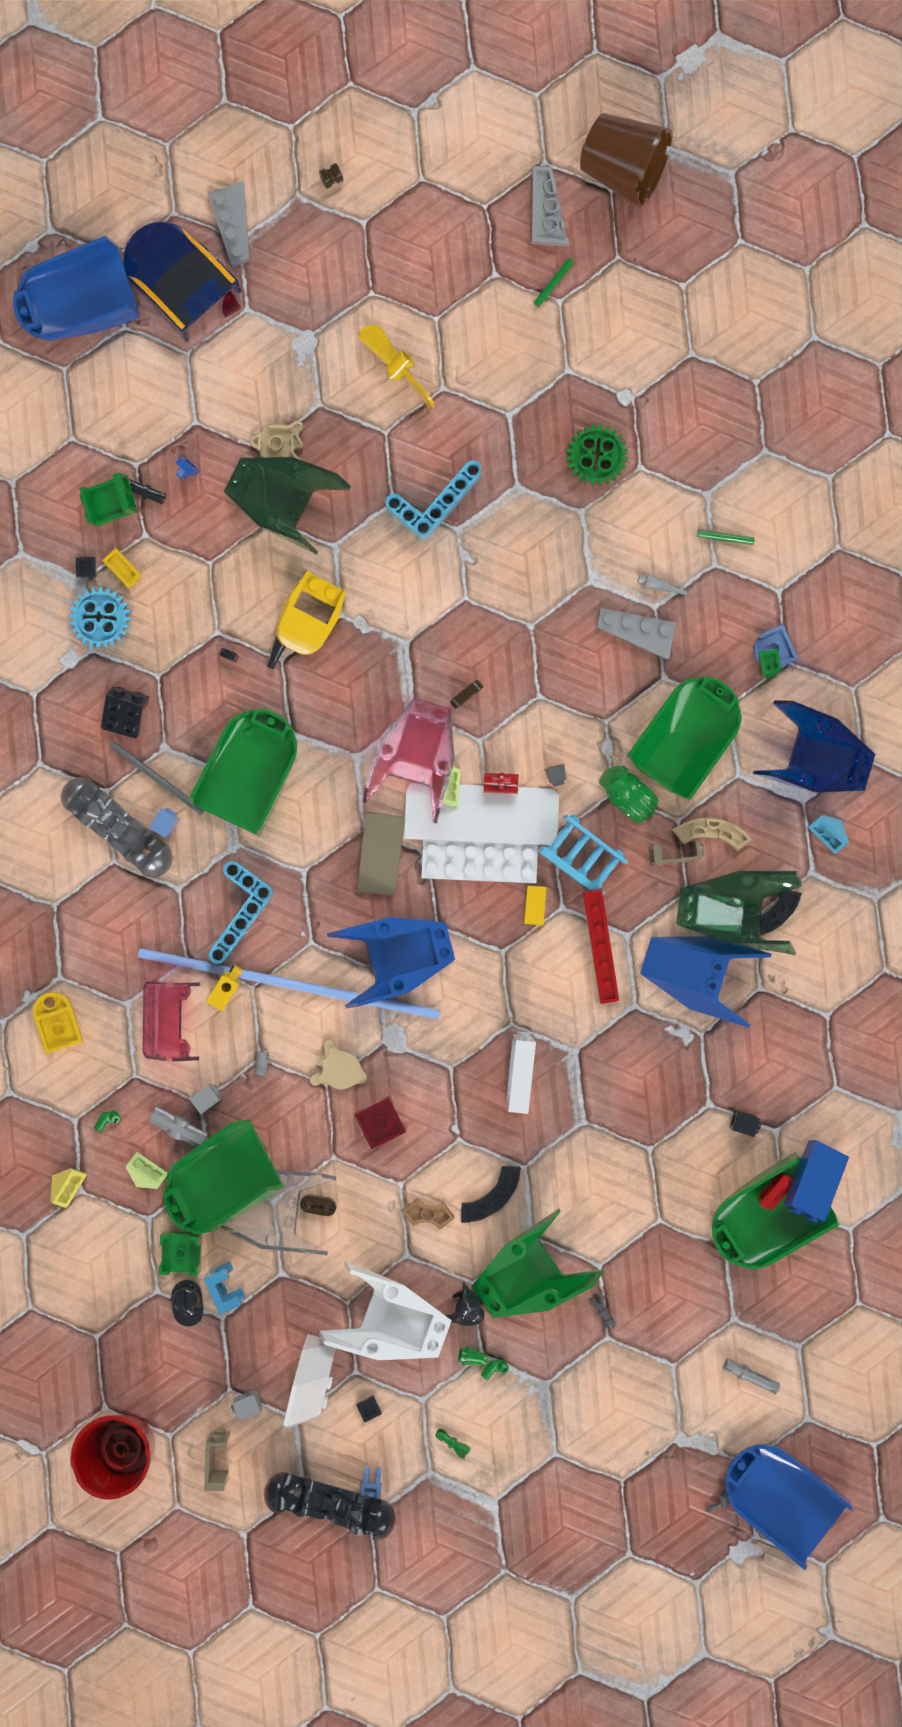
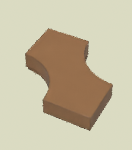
M416 1198L401 1210L412 1226L426 1222L435 1225L438 1229H442L455 1219V1216L444 1202L438 1205H426Z

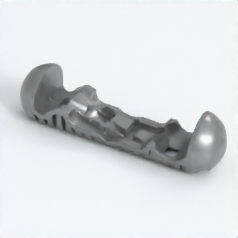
M77 777L64 785L60 796L63 807L73 813L74 817L85 826L92 829L103 839H106L114 849L123 855L126 861L135 865L142 875L148 878H156L164 875L170 869L173 861L170 847L130 816L90 779ZM147 845L151 848V851L144 856L141 851Z

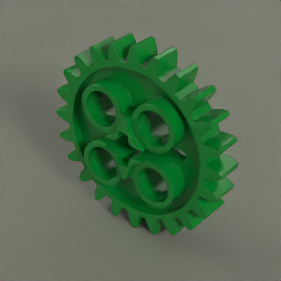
M592 424L591 430L584 426V433L578 430V437L573 435V442L568 443V447L571 448L566 450V454L571 455L566 458V462H571L568 465V469L574 468L572 476L578 474L577 481H580L582 478L585 479L584 485L588 481H591L592 487H594L595 482H598L601 487L603 481L609 485L610 478L616 481L617 477L615 474L621 476L622 471L620 469H625L626 467L623 462H626L628 457L623 455L627 454L628 449H622L626 442H620L622 435L616 437V430L609 432L610 426H607L605 430L602 428V424L599 425L598 429ZM597 439H600V448H599V453H598L599 459H598V462H597V471L594 472V471H593L594 462H595V455H594V454H595L596 447H597ZM584 442H591L593 444V447L589 449L584 446ZM610 444L612 446V450H604L603 445ZM583 460H588L591 463V466L584 467L581 464V462ZM603 462L608 463L610 468L604 470L600 464Z

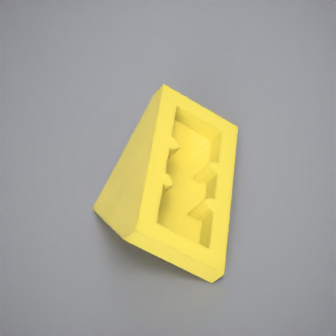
M70 1168L52 1175L51 1203L67 1208L87 1174Z

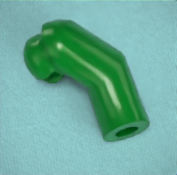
M114 1110L103 1112L94 1125V1129L102 1132L106 1124L119 1123L121 1120L120 1113Z
M502 1359L492 1360L485 1367L481 1376L489 1380L494 1372L505 1374L509 1370L508 1363Z

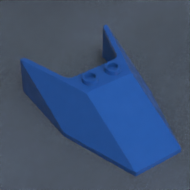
M389 917L327 933V937L364 941L368 949L375 983L345 1004L346 1009L409 993L455 960L447 925L444 922Z
M714 936L651 937L640 974L690 1010L750 1028V1024L719 1002L720 989L731 959L769 958L772 954Z

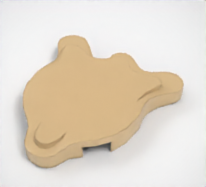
M298 420L290 425H269L259 434L252 436L250 444L254 449L258 450L265 460L272 463H287L292 468L298 469L301 466V460L294 451L303 447V443L299 438V434L304 427L303 423Z
M330 1039L324 1042L325 1053L317 1059V1064L322 1067V1071L311 1076L310 1083L312 1085L328 1084L336 1089H348L366 1081L367 1075L362 1070L355 1055L348 1051L340 1050Z

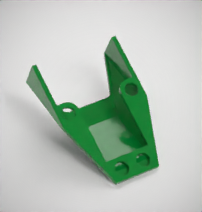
M559 1208L505 1244L473 1283L472 1288L493 1318L549 1311L593 1288L602 1275L601 1270L563 1274L541 1243L540 1237L561 1212Z

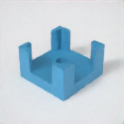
M230 1261L208 1271L204 1278L219 1315L242 1304L241 1300L246 1297L242 1288L228 1294L226 1286L222 1282L228 1279V1273L233 1271Z

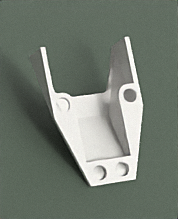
M345 1261L344 1266L348 1272L362 1278L374 1288L361 1326L357 1329L320 1330L319 1336L323 1344L375 1360L439 1357L451 1324V1319L405 1285Z
M307 1334L283 1424L286 1428L320 1417L321 1409H326L328 1397L325 1396L326 1389L330 1390L333 1378L329 1377L336 1348L324 1345L320 1337Z

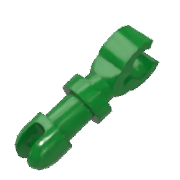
M443 1429L437 1430L436 1438L448 1444V1448H453L460 1458L464 1459L466 1454H469L470 1447L468 1445L457 1442L455 1437H450Z

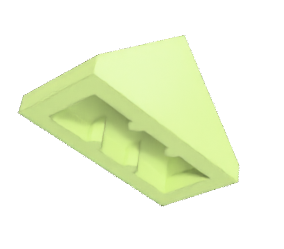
M444 765L432 783L431 789L440 802L454 807L458 806L460 769Z
M138 1152L126 1165V1169L136 1187L158 1189L168 1174Z

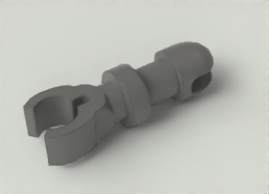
M595 1293L594 1296L597 1301H595V1298H589V1303L598 1310L597 1313L599 1316H602L605 1326L609 1329L614 1328L616 1322L609 1315L608 1308L604 1307L601 1294Z

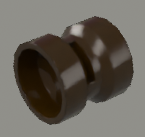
M337 163L330 165V169L319 170L320 178L326 189L332 187L334 182L339 184L344 181Z

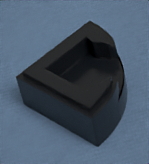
M221 648L219 653L221 657L233 662H237L239 657L237 653L225 648Z

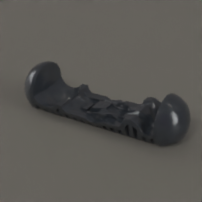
M285 1472L273 1475L264 1488L265 1504L274 1513L280 1510H288L298 1517L310 1516L323 1520L329 1519L336 1525L348 1528L350 1533L356 1535L371 1534L374 1541L385 1539L395 1526L396 1516L394 1509L386 1500L372 1496L368 1497L367 1495L362 1496L361 1493ZM295 1487L302 1488L300 1497L294 1495Z

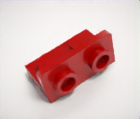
M784 1171L776 1175L756 1198L759 1204L764 1209L768 1208L772 1211L788 1193L793 1178Z

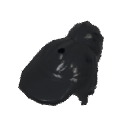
M462 1282L463 1290L452 1295L453 1298L460 1297L456 1304L455 1312L445 1316L451 1319V1323L462 1326L478 1325L484 1320L485 1312L480 1307V1301L476 1294L469 1289L466 1282Z

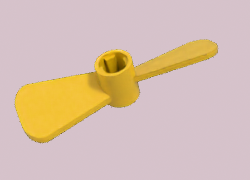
M371 324L363 327L358 332V338L388 364L386 366L387 376L393 381L395 379L400 381L404 377L426 406L432 410L435 407L432 398L408 372L415 364L413 358L403 350L397 353L380 326Z

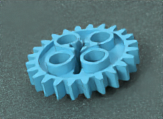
M92 587V593L85 590L86 596L78 595L80 598L79 602L73 600L76 608L70 607L74 614L68 615V617L74 621L70 622L69 625L75 627L72 633H78L76 638L78 640L83 638L82 643L84 645L89 642L90 648H93L96 644L99 650H101L102 645L108 649L109 643L116 646V639L122 642L120 636H127L124 630L131 628L127 625V622L132 621L131 618L127 617V615L131 614V611L125 610L129 604L127 602L122 603L124 601L122 596L117 598L118 592L115 591L111 595L110 588L104 592V588L100 587L99 592H97ZM95 604V610L90 613L87 612L88 606ZM109 605H114L112 613H106V608ZM101 614L105 618L117 617V620L101 619L99 622L95 618H99ZM84 616H90L95 618L84 619ZM89 623H94V629L90 632H87V625ZM113 624V630L107 633L105 631L106 626Z

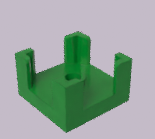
M163 1232L160 1235L162 1262L159 1265V1275H169L170 1272H187L188 1276H198L201 1272L202 1234Z

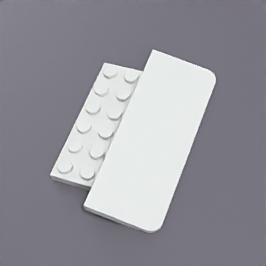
M412 783L408 786L406 790L404 839L423 840L422 878L536 883L538 845L551 846L558 836L559 795L555 790L549 788L518 787V794L483 793L484 786L459 785L458 806L454 807L439 801L431 789L432 783Z

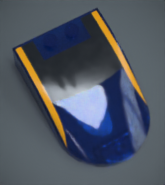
M154 222L145 225L132 235L126 245L124 267L129 280L185 342L189 340L185 331L232 287L239 294L242 292L239 281L216 256L189 232L176 224Z

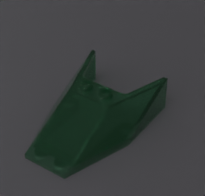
M294 457L240 458L224 493L259 527L317 555L318 551L297 531L296 525L314 491L350 490L351 486L337 473Z
M737 871L680 888L676 924L732 945L796 955V950L791 941L765 940L759 937L764 898L802 887V881L797 871Z

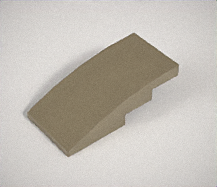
M366 812L357 891L395 896L405 816Z

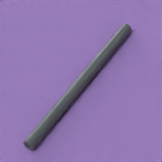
M113 741L109 747L198 814L202 815L204 813V810L190 804V799L186 794Z

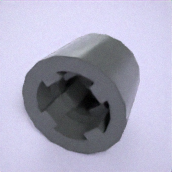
M565 764L544 769L550 784L553 783V786L565 784Z

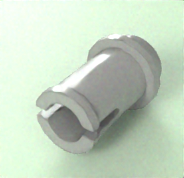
M257 1051L256 1067L253 1068L256 1075L266 1076V1072L269 1071L267 1070L269 1052Z

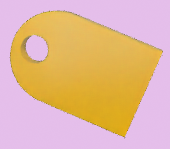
M50 992L37 999L33 1008V1016L45 1054L84 1042L72 1003L65 995L58 992ZM48 997H52L55 1000V1005L52 1008L47 1007L45 1004Z

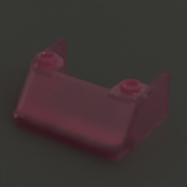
M147 981L144 984L142 1049L145 1058L169 1062L199 1060V1056L189 1055L190 1044L187 1040L181 1039L182 1001L187 1000L190 996V986H200V982Z

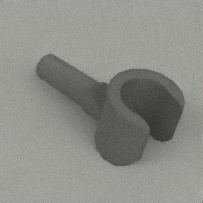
M727 1492L719 1494L720 1501L707 1507L706 1511L710 1512L721 1506L728 1507L730 1501Z

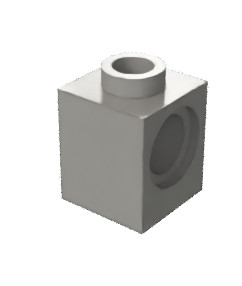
M210 1083L192 1096L190 1101L198 1112L202 1114L222 1099L220 1097L222 1093L216 1085L212 1086Z
M256 1389L235 1397L232 1402L233 1405H231L232 1413L238 1417L239 1421L261 1413L263 1408Z

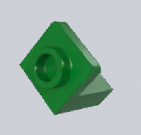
M778 649L758 652L761 668L760 677L765 676L766 679L777 677V674L782 672Z

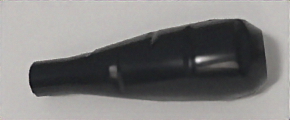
M275 636L270 660L267 665L268 668L273 670L286 648L280 643L277 636Z

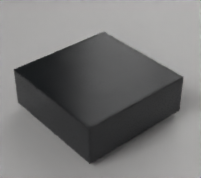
M76 558V577H97L96 558Z
M374 1395L356 1403L364 1423L382 1414Z

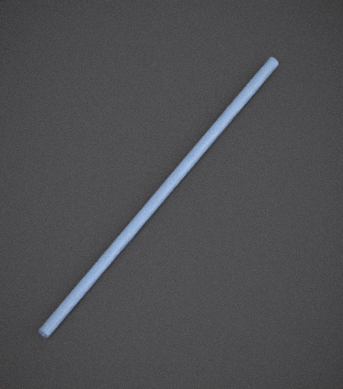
M140 948L138 953L139 958L216 974H222L224 970L229 972L231 969L230 966ZM242 969L243 972L239 976L240 979L351 1001L360 994ZM389 999L366 1004L433 1019H439L440 1010Z

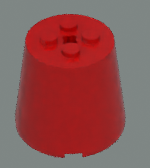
M109 1415L91 1421L78 1433L71 1449L70 1463L77 1483L88 1494L99 1499H119L132 1493L140 1486L148 1473L155 1452L154 1434L145 1421L131 1415ZM125 1444L127 1450H122L123 1446L121 1445Z

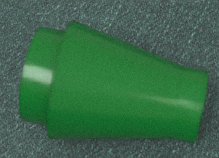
M469 1346L460 1348L458 1355L459 1363H462V1365L486 1366L488 1354L479 1352Z

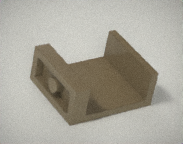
M699 840L690 842L692 857L668 860L662 859L661 845L650 846V864L654 866L702 860L701 856H704L703 844H700Z
M225 1429L211 1431L206 1441L204 1491H224L228 1482L229 1470H214L215 1447H226L230 1438V1432Z

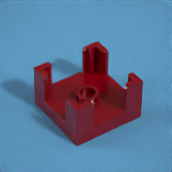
M390 1095L365 1109L362 1108L356 1111L354 1114L371 1149L407 1131L394 1107V1102Z

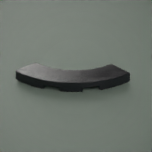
M782 889L777 902L764 914L753 918L737 917L733 936L757 937L779 928L794 913L802 893Z
M502 1166L496 1185L487 1195L472 1202H462L461 1223L483 1220L503 1208L516 1190L521 1166Z

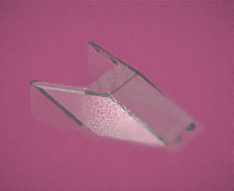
M276 1170L284 1188L248 1212L220 1227L260 1249L327 1255L328 1251L297 1236V1215L300 1193L305 1189L335 1181L336 1176L323 1173Z

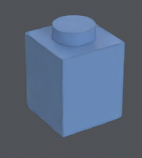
M160 808L149 829L169 839L180 819L176 817L177 813L169 808L166 810Z

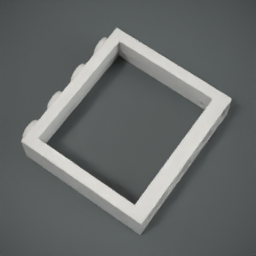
M529 1032L513 1034L506 1095L508 1112L524 1114L529 1112L536 1041Z

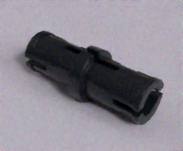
M132 479L129 480L133 493L140 495L142 499H150L163 505L164 501L162 500L166 499V493L151 488V485H143Z

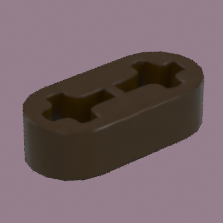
M478 679L475 680L450 701L451 705L455 710L477 694L483 688V685Z
M307 1194L301 1199L300 1207L306 1213L331 1216L335 1213L337 1204L332 1198ZM311 1199V1202L317 1204V1206L311 1205L310 1208H307V1204H304V1202ZM327 1202H330V1206L333 1209L326 1212V1208L320 1207V1204L326 1205Z

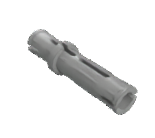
M729 1358L723 1364L724 1371L738 1376L737 1378L740 1380L749 1381L775 1395L780 1389L779 1382L749 1369L745 1364H738Z

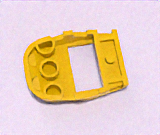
M308 570L304 571L303 577L294 585L289 596L282 604L283 608L278 617L275 630L280 643L302 655H310L319 650L339 619L346 591L319 578ZM301 591L334 608L328 624L294 607Z

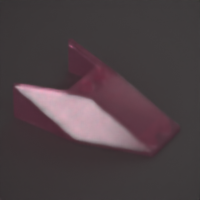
M417 698L412 699L380 739L365 785L363 803H367L388 776H394L430 788L433 823L437 824L455 762L450 708Z

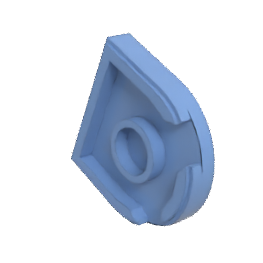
M784 624L764 632L754 643L753 654L758 663V652L778 649L781 667L798 660Z

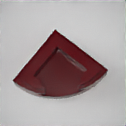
M231 291L226 294L222 304L225 318L241 309Z

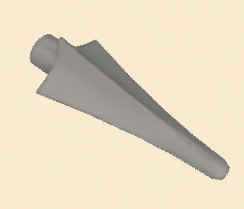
M650 574L646 577L639 575L637 583L644 584L643 589L688 595L687 591L672 586Z

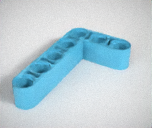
M473 460L466 463L423 514L418 512L398 494H390L386 498V509L418 538L428 539L480 479L481 465ZM475 468L478 470V473L471 475L468 473V470ZM458 482H463L466 487L460 490L455 485ZM449 496L453 499V502L446 504L443 502V499ZM392 501L400 503L397 508H391L389 504ZM433 511H439L441 516L433 518L430 514ZM412 513L414 518L408 521L404 519V515ZM421 525H426L429 529L427 532L421 533L418 528Z
M233 861L225 864L223 869L225 876L251 895L210 950L209 958L215 964L223 963L229 958L274 895L273 888L241 864ZM231 865H236L238 868V872L234 876L229 874V867ZM247 876L253 878V885L250 887L244 884V879ZM263 887L269 890L267 898H262L259 894L260 889ZM251 903H255L258 907L257 912L254 914L248 911V906ZM240 918L246 921L244 929L237 927V921ZM228 934H232L235 938L232 945L227 944L225 941ZM218 949L223 952L221 960H217L214 957V953Z

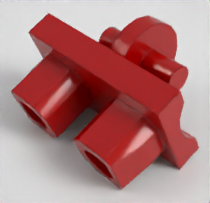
M503 772L484 773L483 793L518 794L519 774H504Z

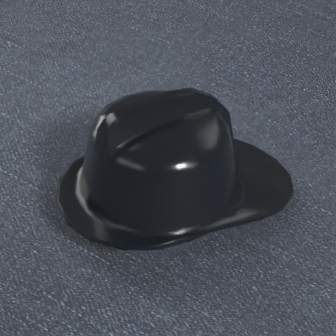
M191 1280L178 1282L171 1294L174 1318L183 1326L190 1327L196 1325L203 1316L201 1289L197 1283Z

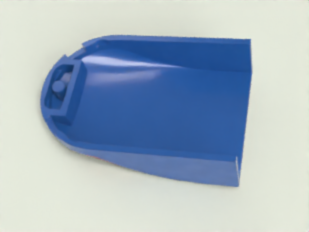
M107 236L31 267L22 275L17 291H14L13 307L18 322L28 333L41 340L55 341L97 333L140 317L118 245Z
M757 1444L743 1449L733 1458L727 1470L726 1491L734 1510L804 1570L807 1568L806 1559L846 1507L850 1511L853 1508L849 1499L817 1473L785 1450L774 1445Z

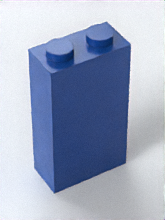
M809 1140L783 1205L789 1207V1211L794 1214L800 1215L801 1213L805 1215V1219L810 1222H825L849 1156L817 1140Z

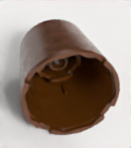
M602 113L593 123L582 147L580 169L631 203L642 207L645 205L644 199L651 197L662 176L669 155H666L667 147L672 145L673 132L666 127Z

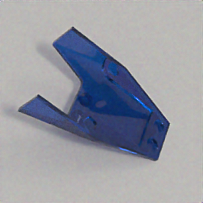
M774 700L773 704L798 727V734L789 765L786 769L754 770L753 774L815 793L865 791L876 754L839 719L795 701Z

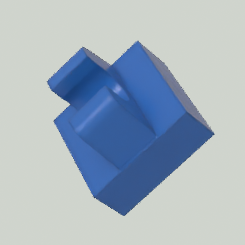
M179 457L176 461V464L179 466L176 475L180 479H186L188 476H197L200 472V469L187 457Z

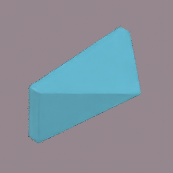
M821 815L808 826L834 854L849 843L842 820Z

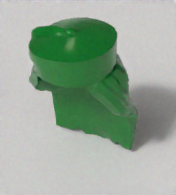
M624 765L609 768L601 775L599 784L606 790L611 803L637 824H641L642 821L651 818L659 802L654 792L642 783L637 776L628 773V769Z

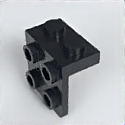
M113 686L105 696L101 728L127 737L137 738L140 731L142 712L149 703V696L141 692H132L125 690L123 687Z

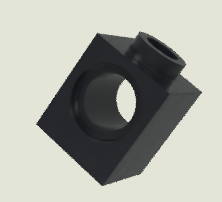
M734 1110L729 1128L732 1131L755 1137V1134L759 1133L761 1128L760 1118Z

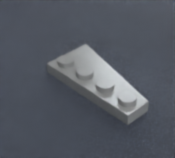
M533 166L531 180V244L568 247L569 240L565 233L566 227L561 215V205L557 198V188L552 167Z
M243 181L208 193L232 267L250 261L245 186Z
M601 608L597 628L668 661L676 623Z

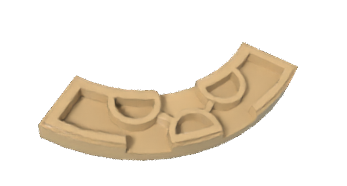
M716 818L691 820L671 830L683 845L697 838L711 837L728 843L736 852L753 840L738 826Z

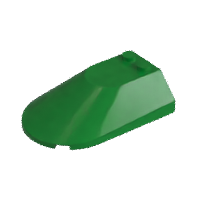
M711 677L692 678L682 682L672 691L626 756L638 770L663 788L686 800H691L740 729L742 715L736 694L725 683Z

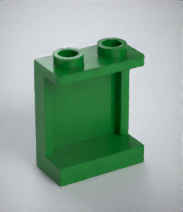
M116 473L112 475L113 479L90 488H79L81 493L80 500L86 511L85 518L90 525L100 527L138 512L127 475Z

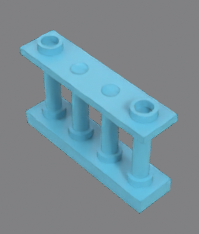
M564 815L562 818L568 823L551 846L548 845L547 848L541 846L537 852L587 890L602 888L603 882L619 861L623 864L628 863L624 858L626 855L618 849L614 851L579 824L580 820L574 815ZM575 827L583 834L568 855L561 859L556 855L557 849ZM588 839H591L598 846L581 869L575 870L571 866L573 859ZM605 850L613 857L598 878L591 882L586 878L587 872Z

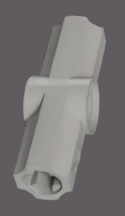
M158 1106L149 1120L150 1123L167 1131L166 1133L177 1140H184L195 1147L201 1145L208 1133L191 1125L187 1119L178 1115L174 1116Z

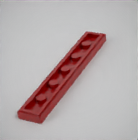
M601 888L582 891L600 1004L617 1002L620 1000L603 892Z

